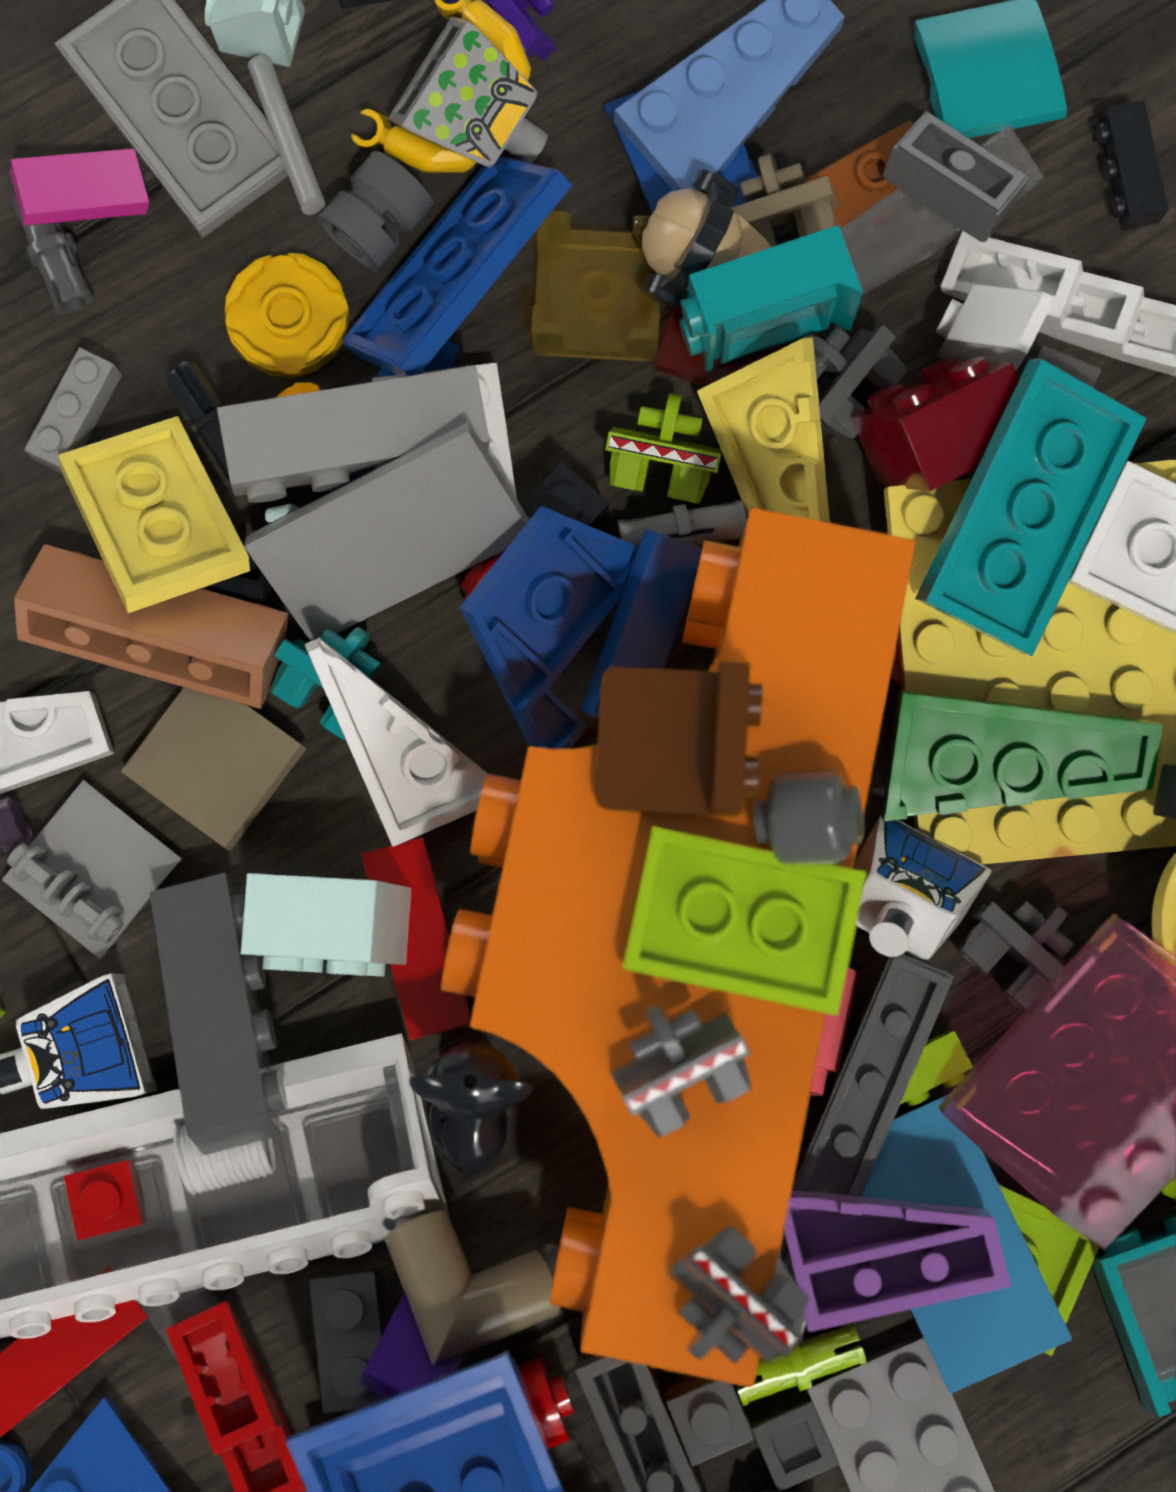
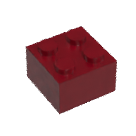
M953 356L924 368L921 371L924 380L904 389L903 384H896L869 396L867 401L870 407L851 416V420L878 485H905L906 489L931 492L977 468L1019 382L1013 362H986L984 356H979L959 363L957 357Z

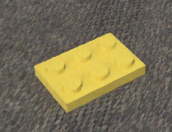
M178 416L58 455L62 474L127 613L250 571L249 556Z

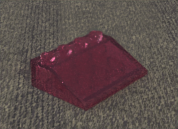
M1115 913L939 1105L941 1113L1052 1214L1104 1250L1176 1176V958Z

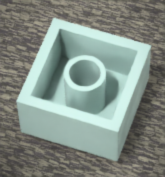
M247 873L241 954L263 956L262 969L322 973L323 960H327L326 973L385 977L386 964L406 965L412 888L373 880Z

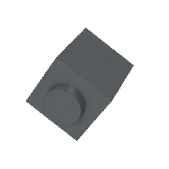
M694 1375L664 1388L666 1403L692 1466L754 1440L732 1383Z

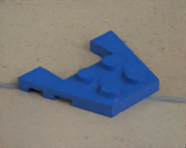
M542 505L459 608L529 746L546 749H571L588 725L550 691V687L620 600L639 547Z

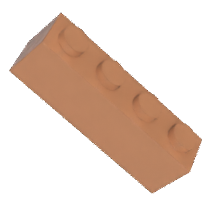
M44 544L14 596L17 640L255 708H262L282 663L274 655L283 640H286L288 613L269 608L260 603H251L212 592L205 588H200L127 613L104 561L89 557L80 552H71Z

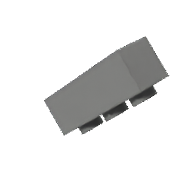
M79 347L24 451L35 461L62 473L58 455L85 446L122 376L116 366Z

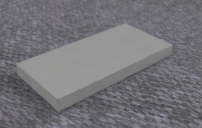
M114 0L54 43L66 62L202 238L288 177L267 118L175 0Z
M467 422L246 536L244 547L310 641L320 638L326 629H330L337 634L506 550L527 524L529 518L472 426Z

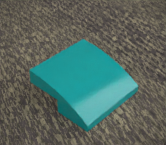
M1012 0L915 21L914 40L931 81L929 100L935 116L964 136L973 138L1066 118L1067 105L1058 65L1036 0Z

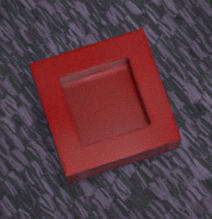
M134 1159L64 1175L77 1241L147 1223Z

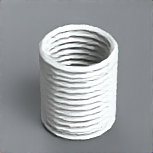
M185 1124L183 1126L178 1125L174 1130V1149L179 1172L186 1190L193 1196L196 1193L201 1194L203 1191L207 1193L209 1189L213 1191L215 1188L220 1189L222 1186L226 1188L228 1184L233 1186L234 1183H237L239 1185L241 1181L245 1183L248 1179L252 1181L254 1178L259 1179L260 1176L266 1177L267 1174L272 1176L275 1171L276 1162L272 1138L203 1155L187 1136Z

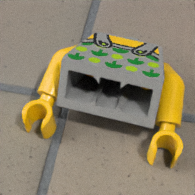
M434 0L441 15L449 20L389 118L370 109L360 112L375 119L378 127L376 135L372 139L366 140L351 133L353 141L361 147L374 151L384 148V152L388 156L425 173H465L473 168L477 162L491 168L504 149L520 161L532 163L545 146L548 135L525 118L536 100L538 92L528 82L531 66L517 30L482 0H459L454 4H446L442 0ZM389 120L392 121L393 123H395V124L398 125V126H395V127L392 128V125H391V123L389 122Z

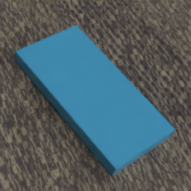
M953 1092L894 1119L861 1197L988 1209L995 1220L1011 1287L911 1309L949 1393H954L1071 1341L1072 1337L955 1093Z

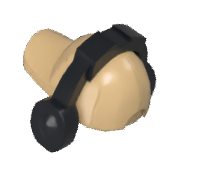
M705 169L698 171L692 183V187L696 190L687 188L671 191L657 202V207L653 211L647 227L643 230V253L649 266L658 274L646 275L639 290L652 298L656 303L664 304L673 309L680 308V301L687 294L686 290H688L690 274L771 248L768 241L731 208L739 188L723 176Z

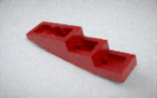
M229 1301L222 1302L165 1329L214 1455H221L234 1491L305 1492L303 1480L286 1443V1440L292 1436V1433Z

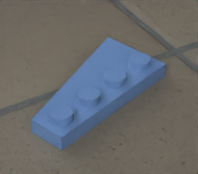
M766 0L616 108L614 122L673 191L687 188L696 190L692 187V183L698 171L705 169L718 175L720 171L723 172L738 154L739 148L757 126L760 128L772 114L780 98L791 85H796L842 28L845 16L831 0Z

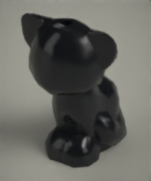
M477 1040L452 1047L434 1061L426 1075L412 1076L409 1079L412 1090L424 1100L432 1102L429 1113V1126L436 1147L455 1169L466 1176L477 1174L492 1164L500 1155L506 1141L508 1116L505 1109L529 1098L534 1090L532 1084L519 1080L514 1064L498 1049Z

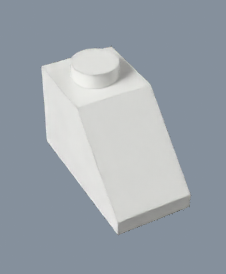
M974 284L964 304L954 299L951 300L935 332L946 338L937 358L942 360L956 356L959 363L975 357L984 356L986 362H1013L1017 370L1028 354L1055 297L1042 291Z

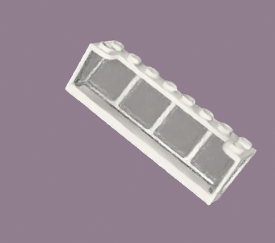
M402 1033L270 1066L271 1072L275 1070L280 1072L288 1104L287 1110L278 1112L282 1135L272 1138L276 1162L274 1173L272 1176L267 1174L266 1177L260 1176L259 1179L254 1178L252 1181L248 1179L245 1183L241 1181L239 1185L234 1183L233 1186L228 1184L226 1188L222 1186L220 1189L215 1188L213 1191L209 1189L207 1193L203 1191L201 1194L196 1193L195 1196L190 1194L183 1184L174 1149V1130L178 1125L183 1126L185 1124L180 1089L1 1133L0 1338L8 1336L21 1339L39 1337L51 1330V1320L74 1314L76 1320L80 1322L102 1321L116 1313L115 1304L130 1300H136L145 1306H161L176 1301L182 1292L202 1287L210 1290L229 1289L241 1284L246 1276L266 1271L274 1274L293 1273L305 1268L309 1260L329 1255L339 1258L360 1256L370 1251L373 1244L385 1242L386 1235L403 1223L434 1211H448L422 1097L412 1090L409 1084L410 1077L417 1076L413 1058ZM134 1159L147 1223L77 1241L64 1175ZM107 1266H109L113 1271L110 1273L96 1276Z

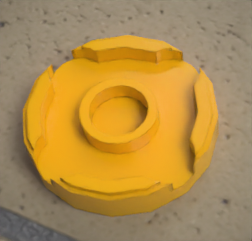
M287 253L288 256L280 255L273 258L269 255L256 259L236 276L226 295V328L234 348L250 366L270 376L296 378L318 371L337 355L342 346L341 342L348 333L349 308L340 282L323 263L304 254Z

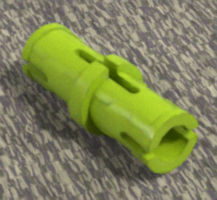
M847 1323L846 1326L798 1342L788 1355L784 1356L780 1352L769 1362H765L759 1356L756 1376L761 1375V1378L754 1382L753 1388L742 1385L736 1387L742 1406L796 1385L799 1391L812 1388L811 1380L858 1364L863 1365L867 1363L863 1348L859 1345L834 1353V1350L838 1347L859 1341L853 1323Z

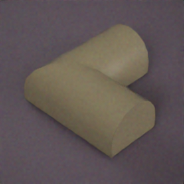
M447 1210L434 1211L407 1221L391 1230L384 1239L433 1366L553 1318L559 1313V1306L549 1305L553 1278L545 1260L537 1250L472 1274Z

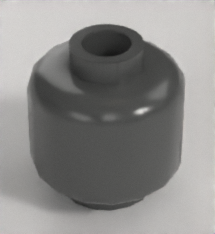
M835 770L783 773L776 776L770 782L767 799L755 801L754 828L758 843H770L775 858L784 864H837L842 862L849 855L852 844H861L863 839V813L858 787L847 786L841 774Z

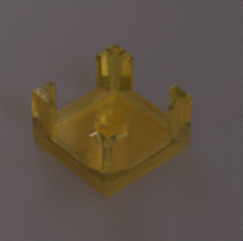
M552 211L537 230L538 267L535 304H533L531 328L533 355L656 362L660 304L639 290L646 275L658 274L649 266L642 250L643 230L647 227L651 216H634L633 233L571 229L569 212Z

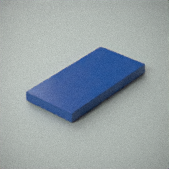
M499 156L491 168L483 165L345 335L341 343L354 356L402 377L421 374L572 187L570 182L559 170L504 156Z

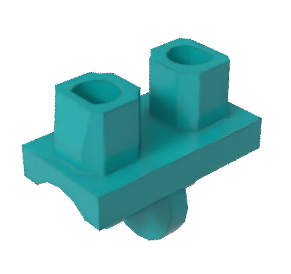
M360 627L355 628L346 639H343L330 629H326L320 637L370 679L378 671L381 663L364 652L369 642L370 634ZM297 638L293 643L287 639L283 640L274 657L281 660L282 664L276 673L270 689L272 694L298 709L306 705L317 685L323 688L305 647V644L308 642L302 638ZM330 704L319 723L325 729L346 741Z

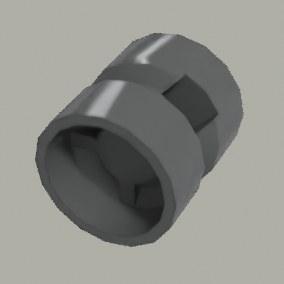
M375 150L350 177L353 190L351 192L339 191L316 219L323 231L336 245L356 262L376 273L381 270L401 246L398 234L400 232H413L432 210L434 202L427 190L412 174L394 159Z

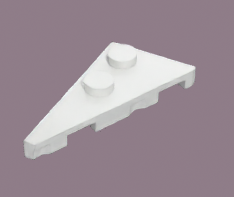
M321 638L305 644L393 847L477 811L487 775L486 771Z

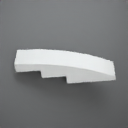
M962 231L941 285L942 292L963 301L966 300L974 284L1045 292L1054 296L1055 299L1039 330L1040 333L1127 363L1176 376V305L1145 298L1144 287L1083 272L1082 261L989 238L983 243Z

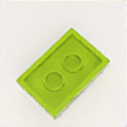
M653 826L622 970L838 1016L867 872L831 864H784L778 861L771 851Z

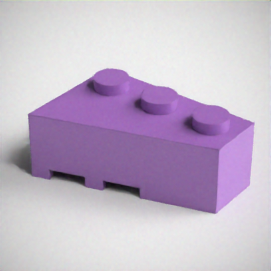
M791 1190L784 1232L797 1285L810 1298L804 1310L809 1332L1011 1287L995 1220L988 1209Z

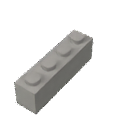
M476 365L217 407L231 487L235 496L247 495L248 502L252 503L283 498L287 495L286 488L311 484L312 490L315 492L337 490L351 483L350 477L366 475L467 422L470 423L487 451L490 443Z

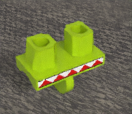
M669 393L665 411L641 406L638 425L661 429L660 436L612 426V429L609 430L605 450L612 451L610 485L643 491L649 460L674 464L668 497L700 503L709 483L711 472H718L722 451L721 448L673 439L675 432L699 437L703 418L679 414L682 395Z

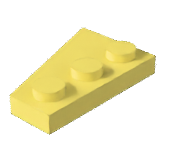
M813 337L802 338L697 390L747 514H749L752 507L830 523Z

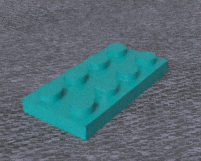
M1029 359L915 599L1019 653L1033 656L1147 418L1045 360Z

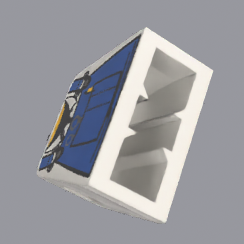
M880 815L854 862L853 869L867 872L856 926L870 933L871 945L876 951L885 956L896 957L906 952L919 960H930L963 920L988 879L991 869L899 820L884 822Z
M110 973L101 976L16 1020V1028L22 1048L0 1054V1093L5 1094L32 1085L40 1109L135 1097L158 1091L125 974Z

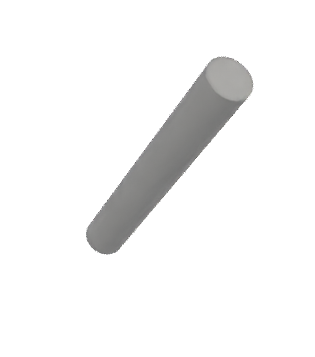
M257 55L248 62V69L300 208L306 215L317 214L325 207L322 192L272 61L267 55Z

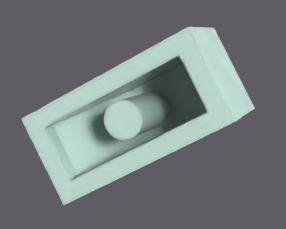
M207 0L205 23L207 26H210L220 52L247 58L267 55L273 64L290 67L305 9L302 0Z

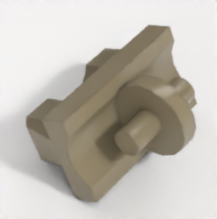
M770 153L759 157L762 176L741 182V189L746 201L768 194V196L731 207L768 241L771 247L778 245L774 231L775 227L796 221L801 238L836 226L833 208L839 207L840 202L836 188L832 186L829 176L784 190L786 187L805 181L802 166L798 163L778 170L774 157Z

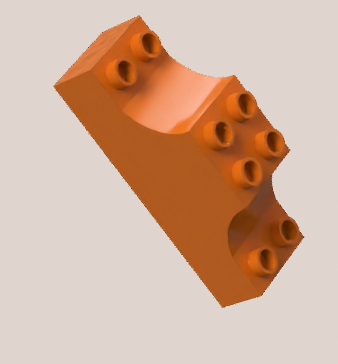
M752 507L750 508L738 547L704 540L682 643L715 649L713 664L708 672H717L721 661L750 663L749 683H762L760 727L747 726L746 755L759 756L757 798L744 799L743 811L738 817L602 809L595 800L598 745L578 749H546L529 746L522 780L489 773L486 775L473 829L471 854L478 856V863L503 868L493 915L458 909L447 950L441 989L446 992L475 997L470 1027L496 1034L517 1044L549 1068L573 1095L587 1117L598 1141L609 1179L602 1213L567 1206L549 1305L582 1311L581 1352L751 1388L754 1387L759 1355L750 1347L735 1364L716 1347L700 1360H697L686 1350L687 1345L698 1330L678 1312L693 1295L667 1272L681 1255L700 1244H705L718 1232L731 1226L753 1244L757 1252L738 1279L758 1295L770 1278L775 1275L825 1013L622 970L653 826L772 852L770 843L759 844L754 828L755 801L767 799L770 782L780 774L819 770H835L841 774L847 786H857L861 798L862 813L864 814L916 540ZM852 844L849 855L842 862L831 865L853 869L858 844ZM658 1004L667 1022L693 1009L701 1025L726 1012L737 1032L739 1031L751 1053L743 1059L746 1063L752 1088L750 1091L727 1103L722 1102L718 1104L711 1095L704 1079L685 1088L678 1093L691 1118L684 1126L663 1137H657L639 1113L634 1116L631 1115L611 1075V1072L636 1060L628 1043L653 1030L644 1010Z

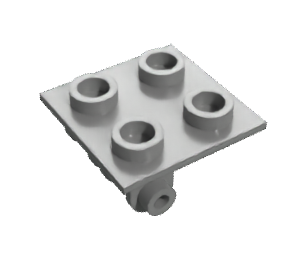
M83 780L28 847L25 843H22L14 849L7 859V863L12 868L2 880L95 956L102 959L150 900L149 892L159 889L182 858Z

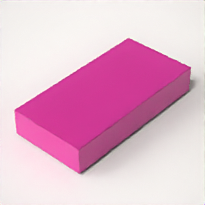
M135 149L11 159L9 173L23 226L147 214L149 199Z

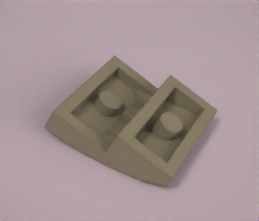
M184 687L121 772L211 839L231 851L306 748L249 706Z

